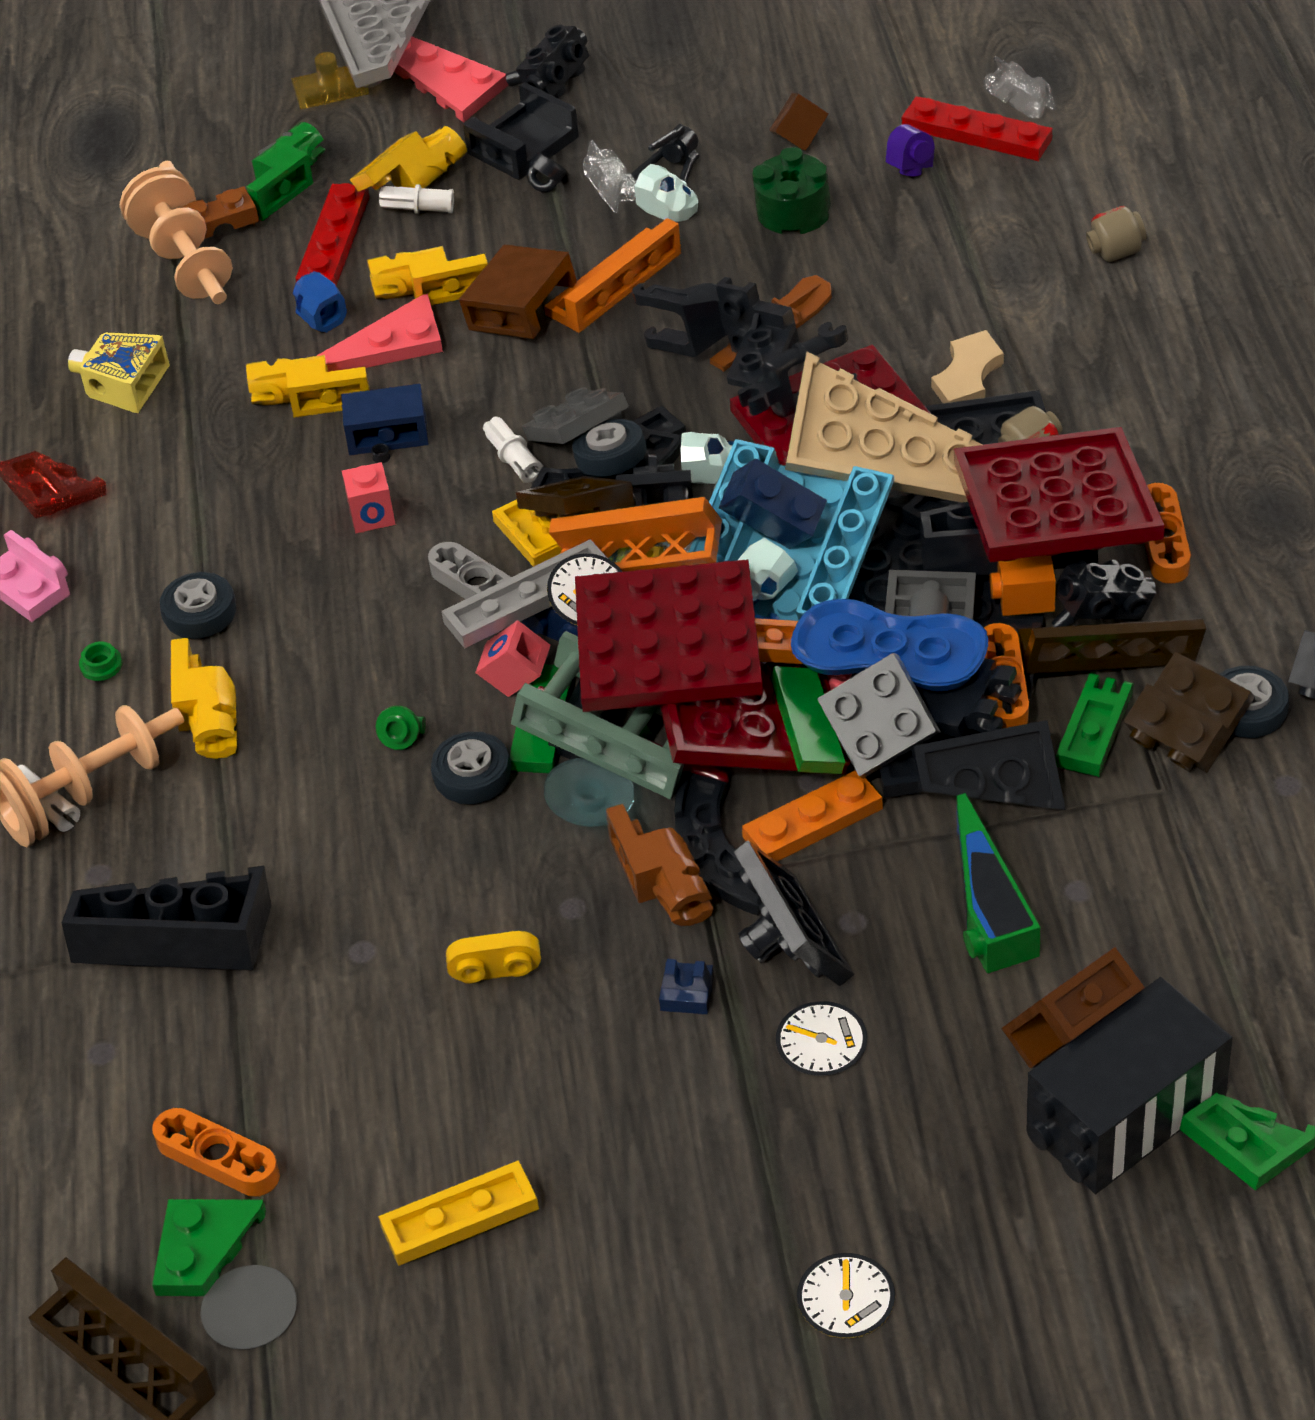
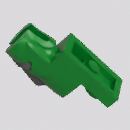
M307 122L298 123L276 139V142L259 150V156L252 160L256 180L246 186L256 206L259 220L264 221L314 183L310 166L317 161L318 157L326 149L321 146L316 148L324 139L311 124Z

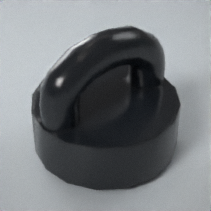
M538 152L529 163L531 166L527 172V179L535 190L550 192L558 183H561L567 171L554 160ZM538 171L550 178L547 183H542L537 179L536 174Z

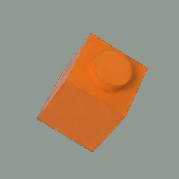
M1051 556L1027 557L1009 562L998 561L997 573H990V588L992 599H1000L1003 616L1055 612L1056 579Z

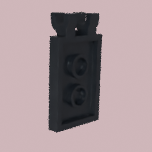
M984 658L981 666L970 680L959 688L948 691H931L916 686L941 734L954 737H962L967 728L977 730L980 733L1001 729L1003 726L1002 718L994 717L999 707L997 700L985 699L984 696L996 697L1001 701L1015 704L1022 691L1020 685L1012 683L1017 674L1016 667L1007 665L996 667L995 660ZM858 673L852 674L850 678L857 675Z

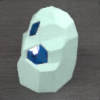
M648 165L639 174L635 184L636 204L651 215L664 220L669 218L673 221L681 222L688 220L697 212L699 202L694 191L687 187L685 181L668 172L662 166Z
M682 433V470H691L692 483L716 484L734 442L727 441L719 434Z
M766 538L750 545L738 559L749 560L753 605L760 600L773 599L798 572L795 561L786 551Z

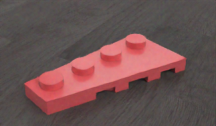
M413 36L394 70L403 79L410 78L413 80L416 88L422 93L429 92L435 96L437 104L445 110L449 107L453 109L456 113V118L463 123L508 86L505 73Z

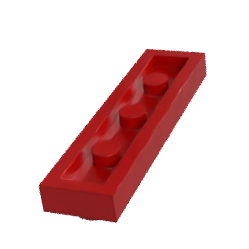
M916 96L901 117L902 125H911L928 133L930 136L1035 161L1040 160L1052 141L1051 127L1004 117L1000 114L969 109L965 106L939 102L931 98Z
M349 183L331 185L295 277L296 282L302 276L311 272H320L337 286L370 198L368 188L358 192L355 186Z

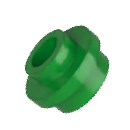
M99 641L91 643L83 649L79 660V668L85 678L92 681H103L115 676L120 671L123 662L121 654L108 642Z

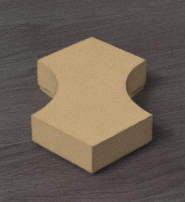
M987 330L950 341V352L953 359L951 364L943 372L931 377V388L942 403L985 398L983 380L991 371L1004 364V353Z

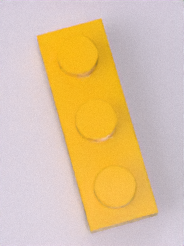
M518 1160L378 1217L398 1266L539 1210L537 1197Z

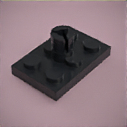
M747 840L734 851L743 867L739 871V875L752 892L758 893L763 902L758 905L762 913L760 918L738 933L740 941L747 951L756 960L758 959L760 963L768 959L770 954L781 946L783 951L793 961H797L799 958L802 959L817 978L824 975L841 986L854 973L797 877Z

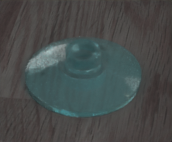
M575 758L560 763L550 771L544 784V798L549 808L558 817L567 822L580 826L608 825L607 808L623 804L627 812L630 810L634 800V786L632 781L586 759Z

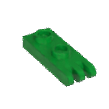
M1090 673L1056 753V765L1060 768L1100 777L1132 697L1134 683L1124 681L1120 693H1116L1117 679L1107 677L1103 688L1099 689L1100 676Z

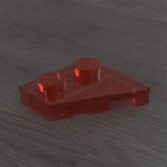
M36 451L0 462V477L36 519L106 495V482L102 478L96 476L91 482L77 476L75 467L55 462L50 457Z

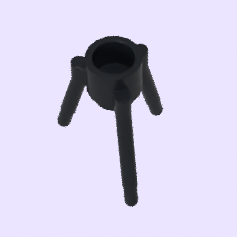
M678 124L671 132L655 140L648 146V150L660 149L619 184V188L623 190L638 179L639 174L648 165L656 164L663 157L671 163L685 161L679 179L687 182L692 166L699 158V154L695 151L698 146V138L695 132L689 127Z

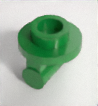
M400 705L390 706L378 716L375 726L376 734L379 740L388 748L395 750L405 749L416 741L419 734H424L426 718L416 716L407 707Z

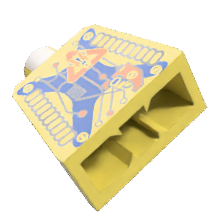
M106 332L100 335L90 351L74 349L68 359L69 370L81 374L85 392L90 398L134 413L140 412L170 366L163 336Z

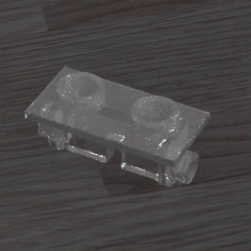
M997 56L993 58L998 69L994 73H989L984 79V86H986L988 93L1005 103L1016 93L1009 101L1010 105L1030 118L1040 117L1045 111V105L1054 111L1057 109L1051 96L1052 88L1045 80L1040 77L1035 79L1030 77L1021 66L1013 61L1007 63Z
M589 141L588 153L583 160L584 174L592 182L613 212H618L619 201L636 200L635 184L637 180L630 173H626L627 168L618 158L615 151L611 149L600 150L594 141Z

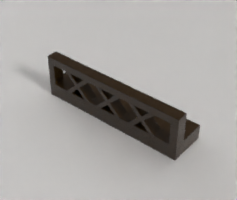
M1203 619L1025 628L1018 629L1023 667L1025 674L1166 666L1175 652L1195 662L1207 628Z
M65 1257L51 1270L58 1291L28 1317L31 1325L145 1419L190 1420L215 1396L206 1367L70 1259ZM68 1303L79 1311V1325L57 1328L49 1322ZM88 1319L94 1324H88ZM109 1335L114 1339L113 1353L90 1355L86 1352L88 1337ZM72 1339H78V1343L76 1344ZM122 1347L129 1352H122ZM144 1363L149 1367L147 1382L126 1384L121 1380V1365ZM112 1366V1372L108 1370L106 1367ZM157 1375L160 1376L163 1380H157ZM180 1392L187 1399L169 1417H166L156 1408V1394ZM141 1395H147V1400H145Z

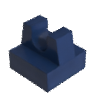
M667 959L659 997L660 1011L708 1015L714 980L713 965H706L705 961H695V964L678 963L676 959Z

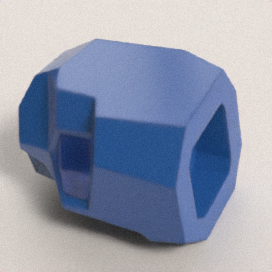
M311 272L302 276L296 282L293 290L296 314L307 322L311 328L327 333L342 324L347 314L345 299L337 286L320 272Z

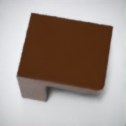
M792 93L769 131L775 135H780L801 150H806L829 113L802 95Z

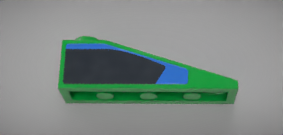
M966 793L957 795V836L967 930L963 932V938L969 955L972 958H979L987 974L1040 957V925Z

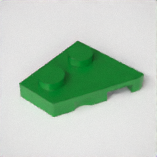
M1215 1093L1183 1115L1179 1128L1255 1191L1315 1148V1126L1308 1124L1305 1132L1277 1123V1113L1260 1107H1248L1239 1100Z
M168 1199L152 1283L155 1295L205 1296L220 1277L222 1268L231 1263L242 1249L240 1240L254 1222L260 1224L265 1218L266 1208L263 1200Z

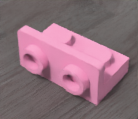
M10 530L4 534L9 551L0 556V600L33 622L70 595L65 578L68 573L63 563L57 557H49L39 550L38 546L30 538L26 537L24 539Z

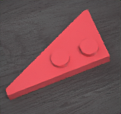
M428 294L419 296L317 356L325 355L328 372L358 367L368 368L443 352Z

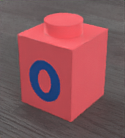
M382 462L343 470L342 475L355 534L396 525Z
M517 620L486 642L475 673L507 697H510L519 691L525 683L529 684L540 677L550 644Z

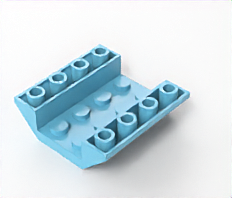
M735 439L709 501L722 519L716 563L737 561L750 545L763 538L785 550L795 561L798 572L793 579L773 599L757 600L753 603L754 613L767 616L769 613H774L779 616V620L799 621L802 615L816 604L833 599H848L894 483V475L853 466L848 481L789 471L785 470L786 466L780 465L774 447ZM756 458L826 499V505L813 537L788 549L719 509L733 472ZM706 536L695 538L689 552L703 551Z

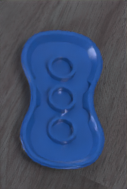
M833 599L812 606L802 615L792 634L791 649L795 657L806 667L824 675L860 673L891 653H896L902 660L915 686L931 691H948L963 686L981 666L988 649V635L981 624L957 614L901 616L884 612L857 600Z

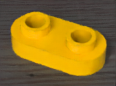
M511 931L463 938L450 944L446 950L448 974L452 978L464 983H476L485 979L509 976H524L536 969L541 962L539 940L533 934L525 931Z

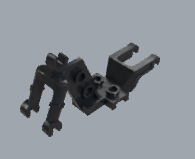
M724 277L717 284L702 283L685 289H675L655 284L645 290L643 283L637 284L632 289L634 301L637 305L675 312L682 317L686 332L664 328L657 333L654 326L648 328L644 332V338L647 347L651 349H660L689 357H696L728 335L731 350L737 354L728 372L727 381L730 385L742 387L738 391L740 404L742 407L749 406L750 414L753 416L766 411L769 406L781 418L795 413L799 392L792 393L788 371L792 367L805 362L806 352L816 356L831 348L844 345L849 338L845 325H840L833 330L832 323L826 322L818 328L817 336L799 343L792 307L761 301L756 283L749 282L745 287L733 285L731 278ZM852 373L854 375V380L858 381L857 374Z

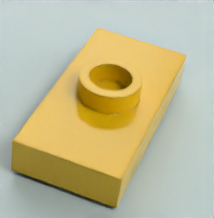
M517 499L492 511L493 522L533 567L561 554V547L549 534L551 520L547 516L538 517L535 516V511L519 509Z

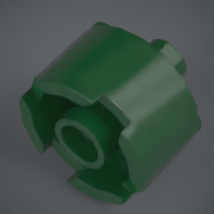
M791 147L783 149L780 155L770 158L753 168L752 176L758 221L765 228L782 234V230L800 229V234H805L820 228L828 220V211L831 203L827 166L819 159L803 154L800 148Z

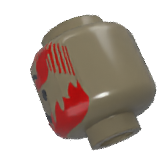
M1120 206L1097 214L1092 218L1091 231L1086 232L1087 243L1092 254L1099 253L1106 262H1113L1138 253L1141 250L1142 241L1147 238L1140 214L1137 211L1132 212L1126 206Z
M1031 406L1002 424L998 443L1059 435L1063 429L1059 419L1053 412L1048 411L1045 413L1042 409Z

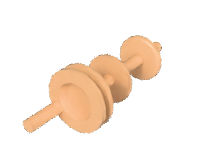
M163 161L159 167L141 172L128 183L121 195L119 205L122 216L135 234L149 239L151 248L158 256L166 259L183 258L176 267L174 279L177 289L184 296L192 299L210 296L215 304L223 303L227 298L223 287L230 279L233 269L231 259L222 249L216 247L199 248L207 231L205 219L194 209L178 208L196 201L194 189L183 174L176 170L171 161Z
M127 705L120 706L115 713V718L121 737L79 759L64 742H52L49 746V755L55 772L32 784L29 783L17 765L10 759L2 758L0 760V821L21 846L29 847L34 843L35 839L42 840L49 834L48 821L39 801L40 799L65 787L70 796L79 805H88L93 799V793L87 774L128 752L143 768L149 770L156 768L159 765V755L153 739L184 723V718L179 709L175 707L144 724L143 720L131 707Z

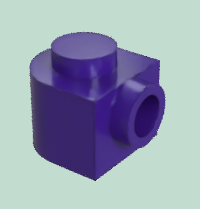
M900 125L891 132L888 138L885 162L898 168L900 174L919 176L922 174V168L933 167L934 140L928 133L911 125Z

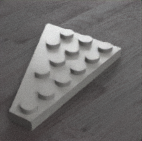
M319 0L356 88L362 86L374 87L380 84L382 80L391 78L430 0Z

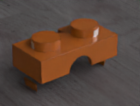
M244 186L226 190L222 194L215 195L216 200L205 203L204 200H196L178 207L191 208L201 214L205 219L207 228L204 239L212 237L215 228L223 223L231 224L234 229L252 223L254 225L255 222L259 221L256 206Z

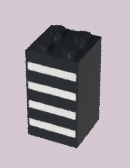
M1159 977L1028 1072L1027 1134L1037 1148L1042 1151L1047 1150L1061 1163L1064 1171L1073 1181L1077 1183L1082 1182L1096 1195L1181 1131L1179 1128L1183 1115L1215 1093L1226 1096L1233 1037L1166 980Z

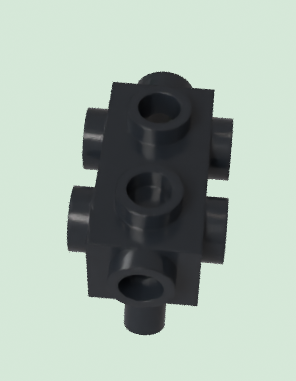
M560 24L550 28L545 33V38L535 48L527 52L526 58L516 68V71L506 74L508 85L512 87L525 82L556 98L562 96L566 91L564 84L567 80L579 76L585 70L583 63L590 56L585 46L588 42L585 33L576 28V26Z
M1083 559L1073 560L1066 565L1056 584L1055 595L1065 609L1051 623L1054 627L1072 626L1078 619L1142 620L1156 595L1155 583L1151 577L1144 576V573L1135 565H1121L1118 560H1109L1103 565L1096 563L1087 564Z

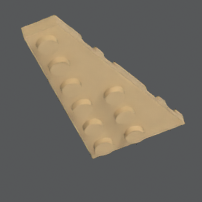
M806 352L785 470L848 481L853 466L894 475L895 480L891 488L892 490L962 503L967 502L954 464V448L982 444L972 440L971 434L959 428L955 431L937 422L938 417L880 388L874 390L854 380L853 374L841 368L839 371H836L820 363L819 357Z

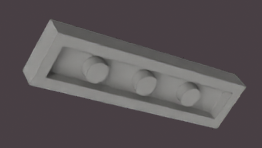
M590 539L442 610L443 622L465 649L506 629L517 620L522 621L551 607L547 594L548 579L555 566L565 558L582 553L606 556Z

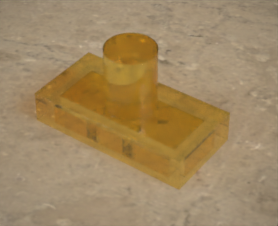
M323 52L315 57L317 73L291 78L300 110L369 94L368 87L356 88L347 66L338 68L336 56L331 52Z

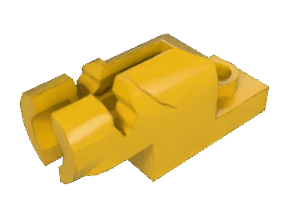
M444 126L442 129L439 128L436 132L424 138H421L418 132L415 131L397 140L353 176L350 181L358 192L370 186L377 190L390 180L395 187L415 188L416 184H420L421 188H426L446 172L449 165L455 164L467 153V148L461 137L448 126Z
M443 246L412 253H396L394 259H390L387 255L367 259L375 299H392L414 294L416 299L421 295L428 294L431 305L459 300L461 295L488 264L485 254L447 261Z
M325 355L293 360L276 359L277 361L272 366L267 361L246 364L249 393H252V404L275 405L290 402L294 418L342 411L341 394L370 390L365 367L328 372Z
M188 638L171 640V704L173 708L179 709L184 718V723L178 726L179 732L191 730L193 742H195V751L199 755L213 759L229 757L236 753L237 731H234L237 723L235 686L224 667H202L200 655H192Z

